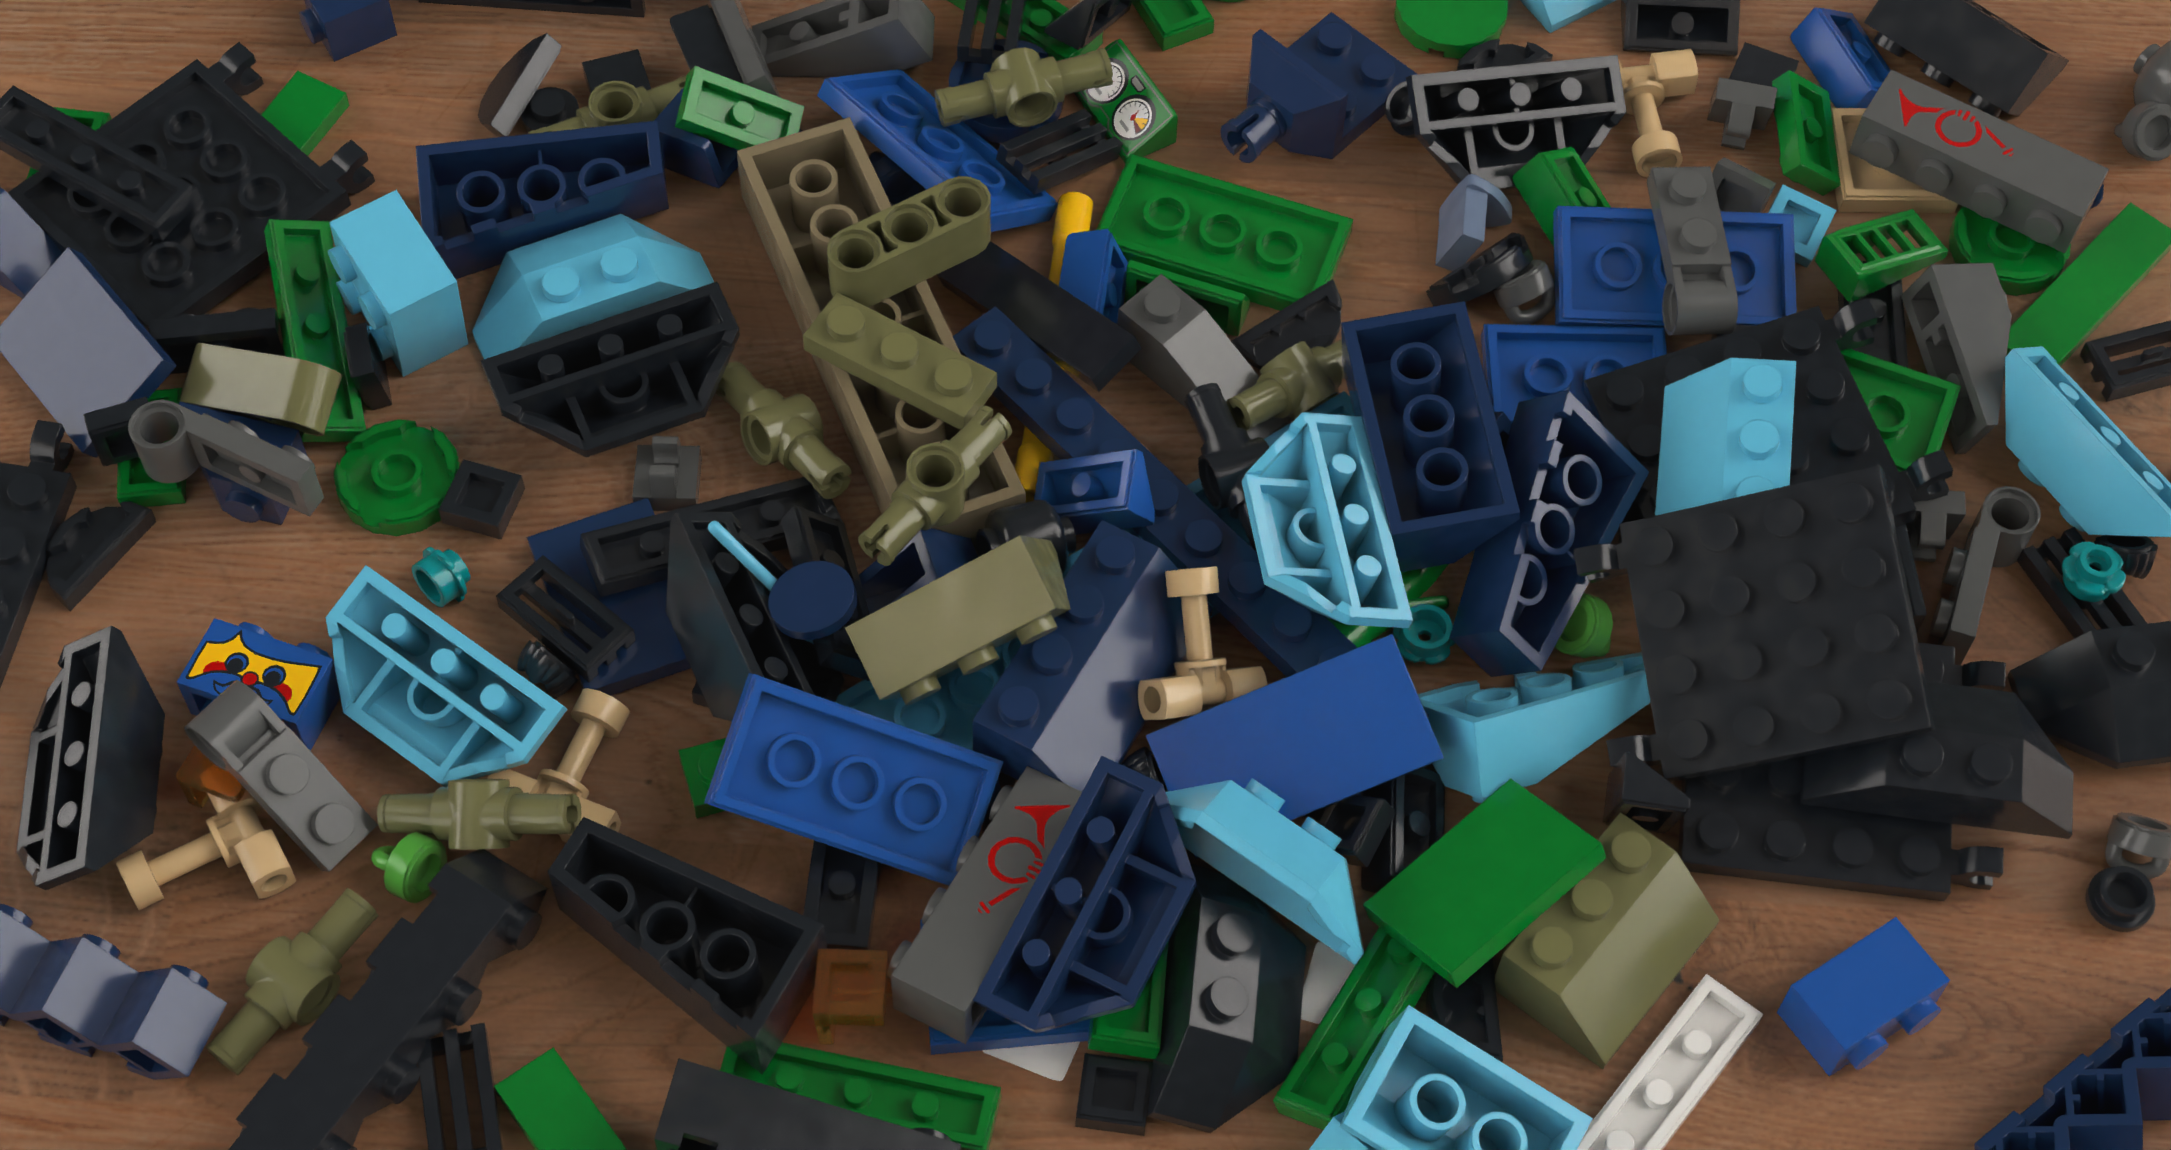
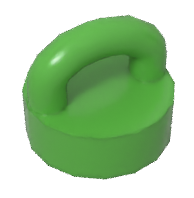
M1583 593L1555 648L1561 653L1580 658L1605 656L1610 650V636L1613 628L1612 613L1607 603L1599 597Z
M414 832L405 836L396 846H382L374 849L371 861L377 868L385 871V888L390 894L410 903H418L432 894L428 884L447 863L446 848L442 842L423 833Z

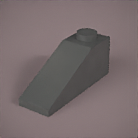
M825 0L753 25L752 30L772 77H839L897 69L905 70L932 61L935 16L922 0Z
M1993 263L1931 264L1901 297L1928 375L1961 385L1947 432L1955 454H1966L1998 425L2005 357L2007 356L2012 315L2007 303V296L2001 287Z
M1162 274L1118 309V325L1134 335L1142 348L1129 362L1185 408L1184 401L1186 400V395L1201 385L1217 383L1225 401H1228L1227 399L1257 383L1259 375L1207 310ZM1289 416L1285 418L1272 417L1248 430L1247 433L1250 439L1257 437L1265 439L1290 424L1291 419Z

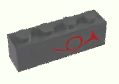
M1892 69L1863 113L1849 150L1850 154L1867 161L1875 167L1887 170L1921 186L1929 192L1936 193L1973 210L1982 217L1990 218L2030 237L2038 243L2048 245L2063 253L2067 251L2088 214L2109 171L2108 168Z
M1028 766L1014 787L1005 785L1000 790L992 805L989 816L991 822L981 838L973 835L967 841L957 861L956 872L958 873L947 890L939 887L933 893L923 913L922 924L924 926L913 942L903 941L891 959L887 977L892 981L894 1009L964 1044L967 1043L987 1011L986 1008L976 1004L973 999L1082 791Z

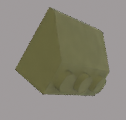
M1020 535L845 627L879 700L899 699L902 697L905 705H910L939 691L941 685L938 678L960 667L962 674L968 675L998 660L1000 657L995 648L1017 637L1021 645H1025L1053 632L1058 628L1054 618L1071 608L1057 552L1050 540Z
M1621 812L1598 839L1603 845L1607 858L1516 937L1502 954L1495 976V987L1499 994L1601 1069H1604L1719 923V918L1678 853Z

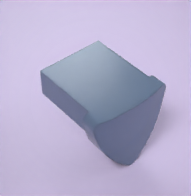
M1469 174L1453 189L1439 208L1435 265L1450 271L1456 270L1465 264L1483 244L1485 227L1503 226L1512 222V205L1505 194L1494 184L1477 175Z

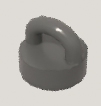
M2152 101L2137 104L2128 112L2124 121L2115 126L2114 134L2122 139V144L2129 154L2148 161H2159L2171 155L2170 105Z
M1532 260L1527 268L1513 279L1492 290L1499 306L1504 310L1508 319L1519 325H1529L1543 319L1555 304L1554 279L1546 262L1541 260ZM1542 294L1539 303L1528 310H1520L1519 305Z
M2121 812L2113 815L2107 834L2108 842L2105 848L2107 864L2110 867L2128 866L2135 868L2148 879L2162 875L2171 860V825L2138 814ZM2125 849L2140 855L2153 857V859L2145 864H2137L2126 860L2122 856V852Z

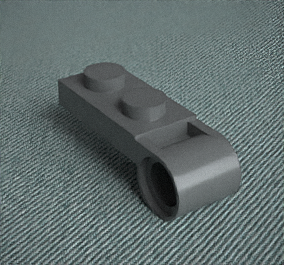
M1652 167L1646 183L1667 280L1662 302L1665 330L1668 335L1731 334L1737 323L1738 297L1711 167Z
M155 400L140 406L129 420V435L147 475L155 481L161 483L180 482L190 477L199 466H202L309 517L324 499L315 472V465L306 454L292 446L284 445L282 448L272 445L260 439L253 430L238 421L231 420L225 423L208 414L203 413L200 415L168 400Z
M2005 486L1991 491L1986 496L1968 532L1964 549L1953 547L1949 554L1942 583L1952 585L1949 600L1940 598L1933 615L1929 634L1939 637L1938 645L1955 647V665L1962 664L1976 637L1992 567H2007L2017 562L2022 550L2026 548L2040 521L2041 512L2038 503L2029 493L2022 489Z
M235 680L184 727L186 734L193 744L212 763L222 770L229 771L321 871H331L378 825L264 700L244 683Z

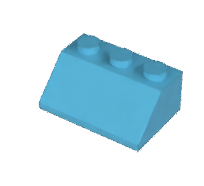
M1729 358L1665 386L1655 516L1790 485L1796 361Z
M1408 1005L1386 1028L1352 1091L1340 1127L1376 1150H1577L1593 1118Z

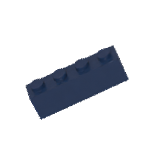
M1463 301L1342 322V366L1354 416L1362 417L1400 571L1405 572L1455 563L1520 519V510L1466 303Z
M1102 520L1063 579L1071 609L1054 618L1058 626L1056 630L1036 641L1020 646L973 719V751L1004 761L1000 772L1016 780L1020 778L1028 766L1079 791H1083L1101 755L1119 764L1122 763L1147 720L1143 719L1138 705V686L1140 680L1175 676L1174 662L1184 661L1186 658L1181 597H1167L1165 571L1179 569L1159 547ZM1208 603V612L1210 619L1213 613V608Z

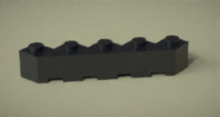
M479 849L446 863L428 884L430 891L436 896L413 924L401 917L368 957L366 963L372 970L369 978L349 1001L338 994L304 1035L302 1040L308 1049L303 1059L290 1075L283 1079L273 1073L236 1118L238 1124L243 1128L240 1136L228 1150H357L353 1145L364 1118L392 1103H401L415 1088L421 1073L420 1068L416 1065L427 1039L454 1025H463L474 1014L482 998V991L478 987L487 964L516 949H524L533 940L542 922V916L538 911L548 888L485 849Z

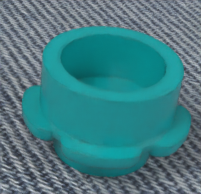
M2089 541L2081 542L2074 545L2069 551L2070 556L2063 559L2064 585L2073 596L2087 602L2104 600L2111 593L2118 592L2125 583L2126 574L2121 570L2123 560L2115 550L2108 546ZM2090 565H2093V566L2099 568L2100 571H2096V570L2092 569V568L2090 567Z
M432 547L424 549L423 558L412 565L411 568L413 577L423 594L438 607H444L454 599L458 602L464 600L467 594L466 583L470 581L471 576L461 557L451 549H447L444 552L438 549L435 550Z
M1419 604L1410 608L1413 621L1409 628L1394 627L1393 636L1395 639H1398L1397 646L1401 656L1413 663L1419 661L1425 662L1428 665L1441 663L1450 655V646L1455 644L1449 638L1453 627L1452 621L1443 609L1435 605ZM1425 634L1430 636V640L1422 641L1418 636Z

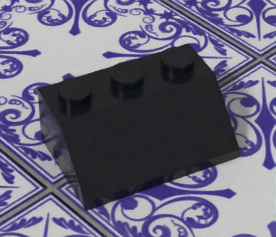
M1878 0L1864 22L1878 31L1873 39L1875 43L1900 58H1903L1907 50L1926 61L1920 69L1921 72L1947 88H1950L1956 80L1973 91L1968 99L1971 104L1997 118L2002 111L2019 116L2060 74L2069 62L2065 57L1973 0Z

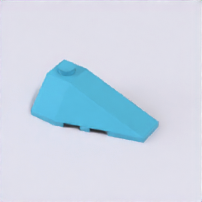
M1642 652L1576 663L1572 666L1573 676L1571 677L1563 673L1537 674L1536 672L1513 674L1515 684L1513 687L1480 690V684L1474 680L1418 694L1424 711L1429 715V723L1444 756V759L1433 763L1443 784L1446 787L1472 796V800L1477 803L1484 802L1510 778L1522 787L1537 784L1651 703Z

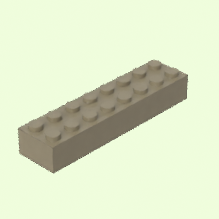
M850 117L737 151L741 196L803 335L833 298L829 287L827 246L832 236L848 226L891 207ZM926 280L868 307L961 354ZM811 354L882 514L892 502V493L906 479V464L911 453L922 445L951 440L960 429ZM1003 443L980 465L979 477L965 491V505L960 517L951 524L940 527L933 526L932 528L970 538L975 550H977L978 529L985 528V521L992 510L1026 502V492ZM942 483L927 484V486L929 487H940L945 485Z

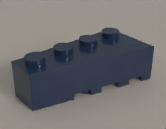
M658 121L416 146L421 228L455 279L502 264L508 251L618 214H623L636 220L669 209Z
M1569 390L1518 403L1504 452L1520 510V519L1475 549L1449 637L1490 677L1542 671L1589 584L1587 576L1581 577L1577 574L1573 549L1597 544H1611L1620 527L1619 524L1624 520L1649 474V471Z

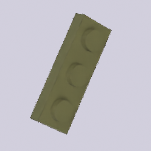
M836 292L803 335L805 351L960 430L976 414V411L986 403L997 388V372Z

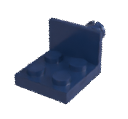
M1332 12L1288 48L1260 29L1252 36L1246 109L1222 125L1220 130L1222 141L1233 156L1247 144L1248 148L1240 153L1239 160L1244 163L1253 162L1273 142L1278 143L1288 152L1333 159L1385 115L1386 100L1392 89L1399 83L1406 81V77L1417 75V73Z

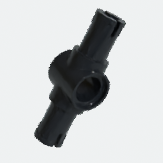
M1217 383L1204 384L1190 391L1184 401L1204 443L1201 447L1202 455L1198 458V472L1201 485L1209 503L1214 509L1219 510L1226 507L1232 518L1239 519L1252 548L1257 552L1241 481L1245 473L1269 449V445L1261 437L1250 439L1245 429L1238 428Z

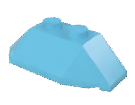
M618 214L506 252L472 333L484 360L714 283V280L699 252L623 214Z
M2043 346L2013 348L2005 357L2006 446L2019 459L2018 467L2025 477L2034 484L2045 487L2061 504L2059 511L2063 518L2070 525L2086 532L2088 535L2171 537V483L2094 403L2070 375L2056 363L2057 361Z
M1302 412L1293 421L1289 429L1245 473L1241 481L1264 585L1315 613L1346 625L1409 628L1413 618L1362 417Z
M367 565L364 566L325 617L328 634L332 638L334 667L343 713L444 787H448V780L476 779L527 764L568 710Z
M1253 778L1245 789L1234 781L1227 780L1166 792L1186 849L1352 964L1356 965L1364 954V947L1348 863L1345 857L1334 851L1342 840L1309 816L1301 827L1278 812L1285 800Z

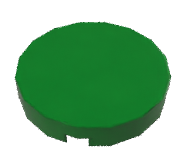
M1396 0L1394 18L1400 33L1415 48L1429 53V48L1436 51H1443V57L1459 59L1472 47L1489 40L1499 39L1507 20L1508 0Z
M1961 207L1955 216L1949 235V250L1955 264L1993 263L2005 294L2013 296L2038 293L2050 286L2065 267L2071 250V244L2067 251L2063 253L2048 245L2038 243L2030 237L1990 218L1982 217L1966 207Z
M399 419L375 424L354 436L345 447L346 454L342 457L340 465L337 461L334 470L336 492L340 505L353 523L375 534L401 536L421 532L441 520L439 508L460 467L457 450L446 435L430 426L431 430L425 427H417L416 421Z

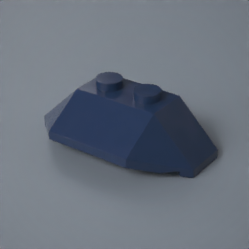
M1101 755L973 999L976 1004L1035 1033L1135 1007L1197 886L1162 783Z

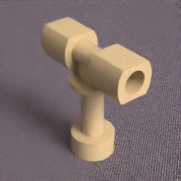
M1692 49L1651 53L1649 65L1622 68L1619 61L1627 114L1634 115L1640 135L1633 143L1631 149L1637 172L1641 176L1648 178L1652 167H1680L1683 157L1678 139L1674 133L1662 129L1657 107L1662 104L1665 97L1695 93L1698 68Z
M1217 566L1165 571L1167 597H1181L1187 660L1174 662L1176 676L1140 680L1138 686V705L1143 719L1165 720L1201 713L1202 706H1208L1210 709L1268 685L1262 666L1226 669V657L1213 658L1207 594L1220 592Z
M585 688L582 690L570 713L571 717L580 725L557 770L542 769L537 779H533L507 769L490 774L487 779H510V787L521 788L523 793L575 794L579 797L581 804V820L585 817L619 832L622 822L617 811L587 800L589 790L580 781L603 736L617 738L630 711L614 697L598 690ZM559 834L563 842H567L572 835Z
M217 766L200 778L217 812V815L205 820L210 833L148 862L142 850L115 862L138 910L165 899L159 886L220 857H223L228 868L239 863L242 864L258 899L278 894L296 882L293 871L273 830H264L257 817L262 813L259 803L229 771L222 770Z

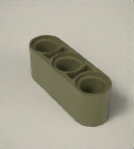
M954 177L848 226L833 235L827 246L829 287L832 297L838 292L866 307H870L984 251L991 237V194L987 186L980 180L972 177Z
M197 343L178 403L184 402L297 429L299 433L324 436L342 374L326 366L298 358Z

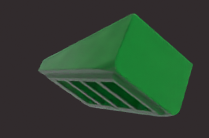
M1913 209L1845 227L1824 236L1814 261L1845 299L1852 303L1945 259L1949 250ZM1908 231L1920 247L1916 248L1903 232ZM1892 238L1903 252L1898 253L1888 239ZM1876 245L1885 257L1880 258L1872 247ZM1860 253L1867 263H1862L1856 254Z

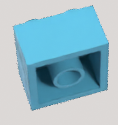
M397 190L329 222L335 247L328 250V255L341 279L336 282V286L343 297V302L352 315L362 312L369 323L370 334L382 361L391 357L404 377L468 345L457 280Z

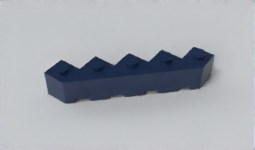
M0 904L1 1026L4 1027L9 1018L22 1021L37 1030L41 1040L91 1058L96 1049L104 1052H114L128 1061L126 1067L129 1071L153 1080L189 1077L227 1005V1002L207 990L209 982L206 978L194 970L180 965L138 972L118 959L121 952L116 946L91 934L49 941L30 929L33 925L30 917L11 906Z
M2171 988L2155 1001L2148 997L2111 1028V1038L2089 1057L2083 1053L2080 1054L2043 1086V1095L2021 1114L2016 1111L2011 1112L1974 1143V1149L2143 1150V1121L2171 1120Z

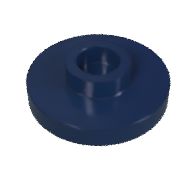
M811 561L799 564L780 576L770 591L768 607L775 625L781 632L795 639L814 640L831 635L849 621L857 605V592L852 578L845 569L831 562Z

